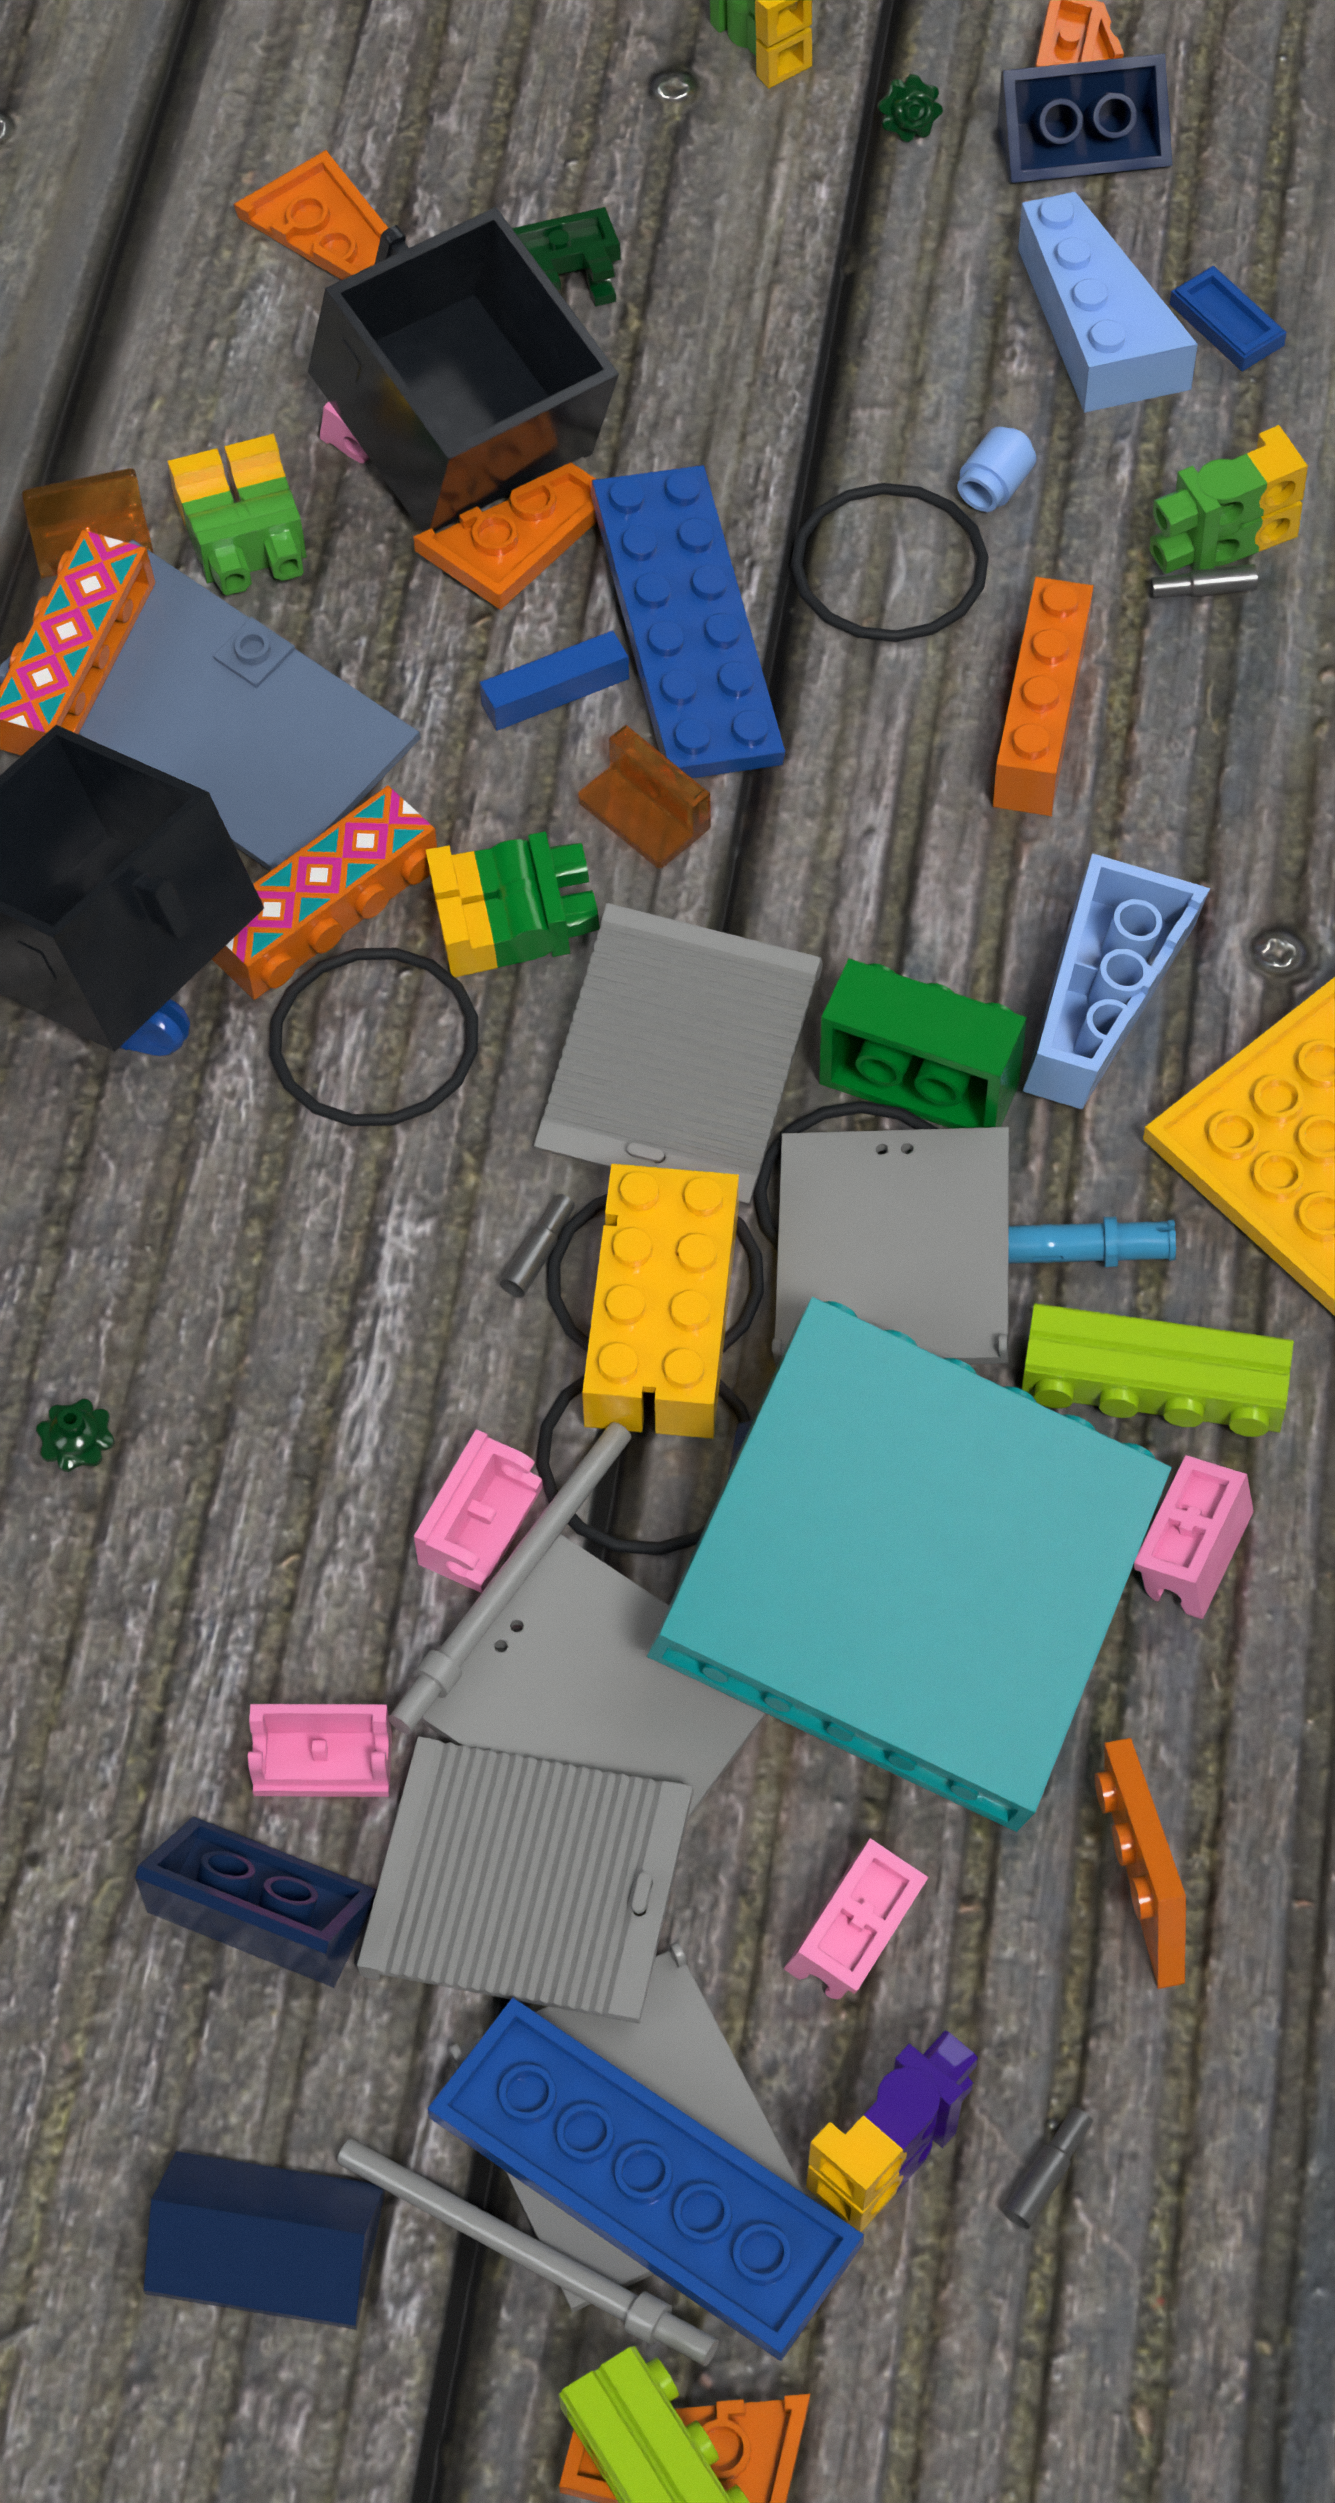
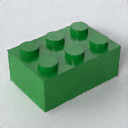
M848 958L821 1017L819 1084L873 1103L904 1108L924 1120L950 1129L1001 1127L1020 1084L1027 1017L1016 1014L1010 1008L999 1003H983L956 994L950 988L938 983L926 984L898 975L890 968L881 964H865Z

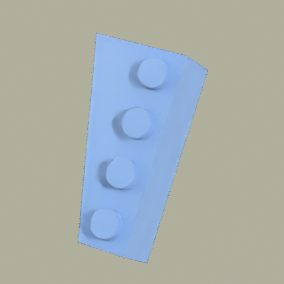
M1071 192L1023 202L1018 250L1083 412H1091L1191 390L1198 344L1077 193Z
M1092 853L1076 896L1023 1092L1075 1108H1084L1194 929L1210 888Z

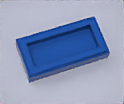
M1214 265L1171 291L1169 305L1242 372L1285 345L1287 332Z

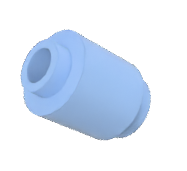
M992 428L960 470V480L958 481L957 488L962 499L974 509L982 512H991L996 507L1005 505L1036 464V453L1029 438L1023 432L1014 428Z

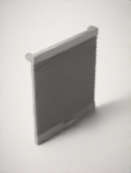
M606 903L601 920V928L594 943V951L591 954L587 974L584 978L583 987L580 990V998L573 1013V1021L570 1024L569 1034L566 1037V1044L563 1048L562 1057L559 1060V1067L552 1084L548 1104L545 1107V1113L534 1143L535 1149L610 1169L611 1164L738 1174L739 1203L750 1206L815 982L819 980L823 966L821 957Z
M1009 1127L782 1133L775 1339L772 1342L775 1368H777L795 1326L811 1297H815L823 1302L833 1301L843 1304L854 1311L859 1319L882 1330L902 1332L911 1337L918 1347L943 1359L954 1358L967 1364L1009 1363Z
M560 1534L459 1667L462 1671L460 1679L445 1698L437 1697L420 1721L441 1736L449 1738L453 1744L459 1746L478 1747L484 1751L491 1749L496 1753L518 1754L523 1758L544 1759L550 1763L557 1761L563 1765L584 1766L590 1770L598 1769L602 1772L623 1773L629 1777L650 1778L656 1782L663 1780L693 1786L694 1793L688 1821L767 1714L646 1657L669 1605ZM520 1625L523 1629L518 1627L512 1629V1626Z
M418 1736L357 1963L360 1975L372 1980H379L381 1975L506 1999H512L513 1997L522 2002L640 2024L694 1793L693 1786L663 1780L656 1782L650 1778L629 1777L623 1773L615 1774L611 1771L590 1770L584 1766L563 1765L557 1761L550 1763L544 1759L523 1758L518 1754L509 1755L505 1752L496 1753L491 1749L484 1751L478 1747L457 1746L451 1742L443 1743L436 1739ZM646 1910V1913L642 1916H636L634 1914V1912L640 1914Z
M679 1942L669 1945V1951L655 1957L640 2024L554 2007H545L535 2012L805 2194L690 1972L685 1954ZM482 2037L461 2047L457 2043L449 2047L450 2056L456 2069L460 2067ZM506 2172L538 2241L624 2288L654 2274ZM560 2287L572 2313L591 2304Z

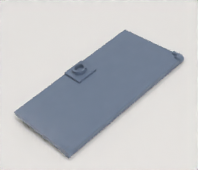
M133 539L129 542L131 544L142 546ZM147 549L156 583L78 735L208 791L235 847L271 871L348 815L421 739L420 732L298 651L293 644L253 617H247ZM11 655L0 665V684L3 683L9 671Z

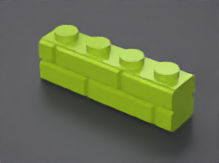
M1034 1303L1022 1390L1032 1395L1037 1403L1048 1408L1061 1409L1071 1406L1072 1403L1099 1406V1409L1104 1414L1116 1418H1129L1141 1412L1162 1415L1167 1422L1179 1427H1196L1202 1424V1422L1229 1425L1233 1432L1242 1436L1258 1437L1265 1435L1268 1431L1280 1433L1287 1404L1294 1341Z
M635 2346L628 2347L601 2364L597 2370L590 2371L563 2388L559 2393L561 2410L618 2503H750L738 2485L731 2487L727 2491L723 2488L710 2467L719 2460L714 2445L698 2421L695 2420L686 2427L670 2403L679 2397V2392L668 2371L657 2357L645 2363Z

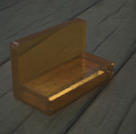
M133 468L26 489L22 492L41 579L57 575L62 555L65 551L72 550L82 530L128 543L133 539L153 553L138 480Z
M627 725L623 726L609 738L610 767L578 793L581 806L656 868L666 866L711 829L710 793Z

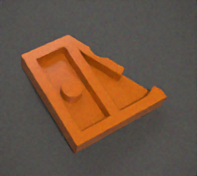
M1049 0L1034 67L1123 58L1124 52L1119 39L1110 29L1111 19L1104 2L1097 0Z

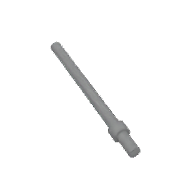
M615 1422L609 1424L438 1651H429L413 1672L416 1681L388 1717L389 1722L397 1730L410 1734L437 1697L445 1698L460 1679L462 1671L459 1667L631 1440V1434L624 1426Z
M352 2138L343 2145L337 2159V2163L342 2167L625 2322L624 2330L649 2345H654L659 2341L703 2366H707L715 2355L719 2340L673 2315L672 2305L646 2291L639 2296Z

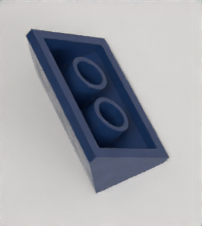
M1165 53L1002 70L997 128L1010 183L1173 166Z
M194 1816L138 1865L135 1875L147 1913L333 1988L372 1910L377 1891L375 1888Z
M176 2151L151 2198L144 2292L146 2295L357 2330L386 2190L373 2183Z

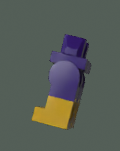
M946 2030L924 2054L909 2043L895 2058L894 2070L884 2076L878 2086L876 2102L854 2126L844 2134L829 2122L811 2141L808 2162L810 2165L807 2171L806 2188L846 2223L862 2232L925 2162L931 2152L932 2141L943 2148L956 2134L962 2101L972 2091L973 2082L968 2075L977 2066L978 2057L975 2053Z

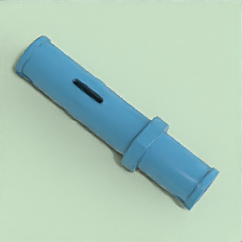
M1114 1216L1103 1217V1223L1009 1226V1264L1104 1261V1267H1118V1261L1176 1260L1174 1220L1117 1223V1217Z

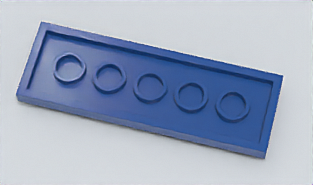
M704 465L592 480L590 495L667 781L671 782L783 765L785 756L784 745Z
M513 1997L427 2108L429 2118L779 2361L783 2360L864 2244L863 2233Z

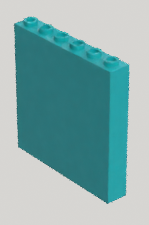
M811 1297L795 1326L646 1657L1017 1832L1037 1810L1172 1467L1156 1460L1149 1450L1140 1445L1120 1443L1097 1432L1090 1422L1081 1417L1069 1414L1061 1415L1036 1403L1034 1397L1022 1389L1012 1386L1002 1387L977 1375L970 1365L954 1358L943 1359L918 1347L911 1337L902 1332L882 1330L859 1319L854 1311L843 1304L833 1301L823 1302L815 1297Z

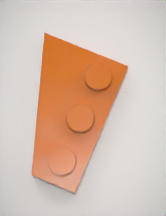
M570 462L511 490L510 499L483 512L477 506L460 514L459 523L445 530L435 533L431 528L413 536L415 552L501 610L597 522L590 495L592 480H596V478Z

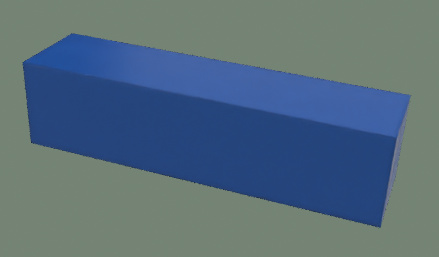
M612 630L479 682L481 705L495 730L498 731L628 680L629 656Z

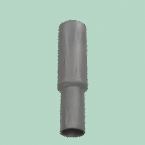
M1255 564L1192 570L1189 574L1153 577L1150 579L1152 598L1188 594L1197 597L1255 591L1258 588Z
M557 1194L538 1226L532 1228L500 1280V1286L508 1294L518 1298H523L555 1247L559 1232L575 1208V1203L572 1199L563 1194Z
M1076 2107L1070 2110L1049 2145L1043 2146L1003 2208V2214L1017 2226L1030 2229L1069 2168L1071 2156L1093 2123V2119L1083 2110Z

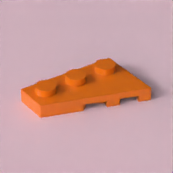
M327 150L233 204L240 220L340 280L375 265L381 234L388 229L387 225Z
M1126 1738L1105 1742L1104 1771L1095 1773V1788L1102 1813L1111 1812L1113 1817L1112 1837L1116 1856L1120 1866H1125L1127 1870L1134 1910L1141 1923L1157 1988L1185 1984L1186 1894L1132 1739Z
M810 2394L784 2396V2400L744 2403V2399L716 2401V2405L675 2409L685 2427L696 2420L710 2438L719 2456V2460L710 2467L725 2491L738 2485L750 2503H787L809 2408ZM573 2429L559 2484L560 2493L598 2503H618Z

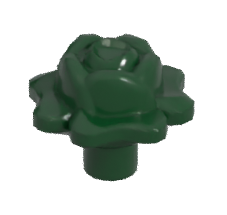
M910 74L906 77L905 83L900 79H893L889 84L888 94L877 105L878 110L885 115L881 122L882 128L886 131L897 133L904 142L913 140L915 134L920 137L929 136L934 120L943 112L942 106L935 102L939 95L938 88L934 85L923 83L916 74Z
M81 1399L72 1405L57 1404L52 1406L49 1410L50 1420L42 1421L36 1427V1432L42 1440L40 1451L42 1459L46 1462H55L57 1460L58 1466L63 1472H70L81 1465L94 1467L99 1465L103 1459L101 1451H107L115 1444L113 1435L108 1430L110 1422L108 1411L105 1409L94 1410L91 1401L88 1399Z

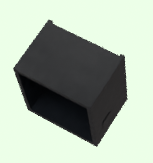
M497 207L410 248L406 245V236L398 225L386 229L381 234L375 265L326 287L323 296L308 373L422 532L432 528L436 533V531L459 520L460 514L477 506L481 509L509 495L511 490L570 462H574L581 457L586 458L592 455L619 376L617 370Z
M55 725L0 775V994L115 1052L264 909V906L208 791Z

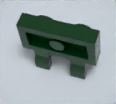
M605 207L512 228L557 290H561V281L558 274L584 269L595 307L616 302V293L611 282V278L615 277L612 262L621 260L620 242Z

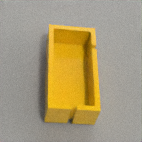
M611 1164L605 1209V1225H603L582 1391L584 1427L606 1429L610 1423L615 1422L624 1426L628 1431L643 1432V1392L655 1393V1434L714 1439L739 1209L738 1174Z

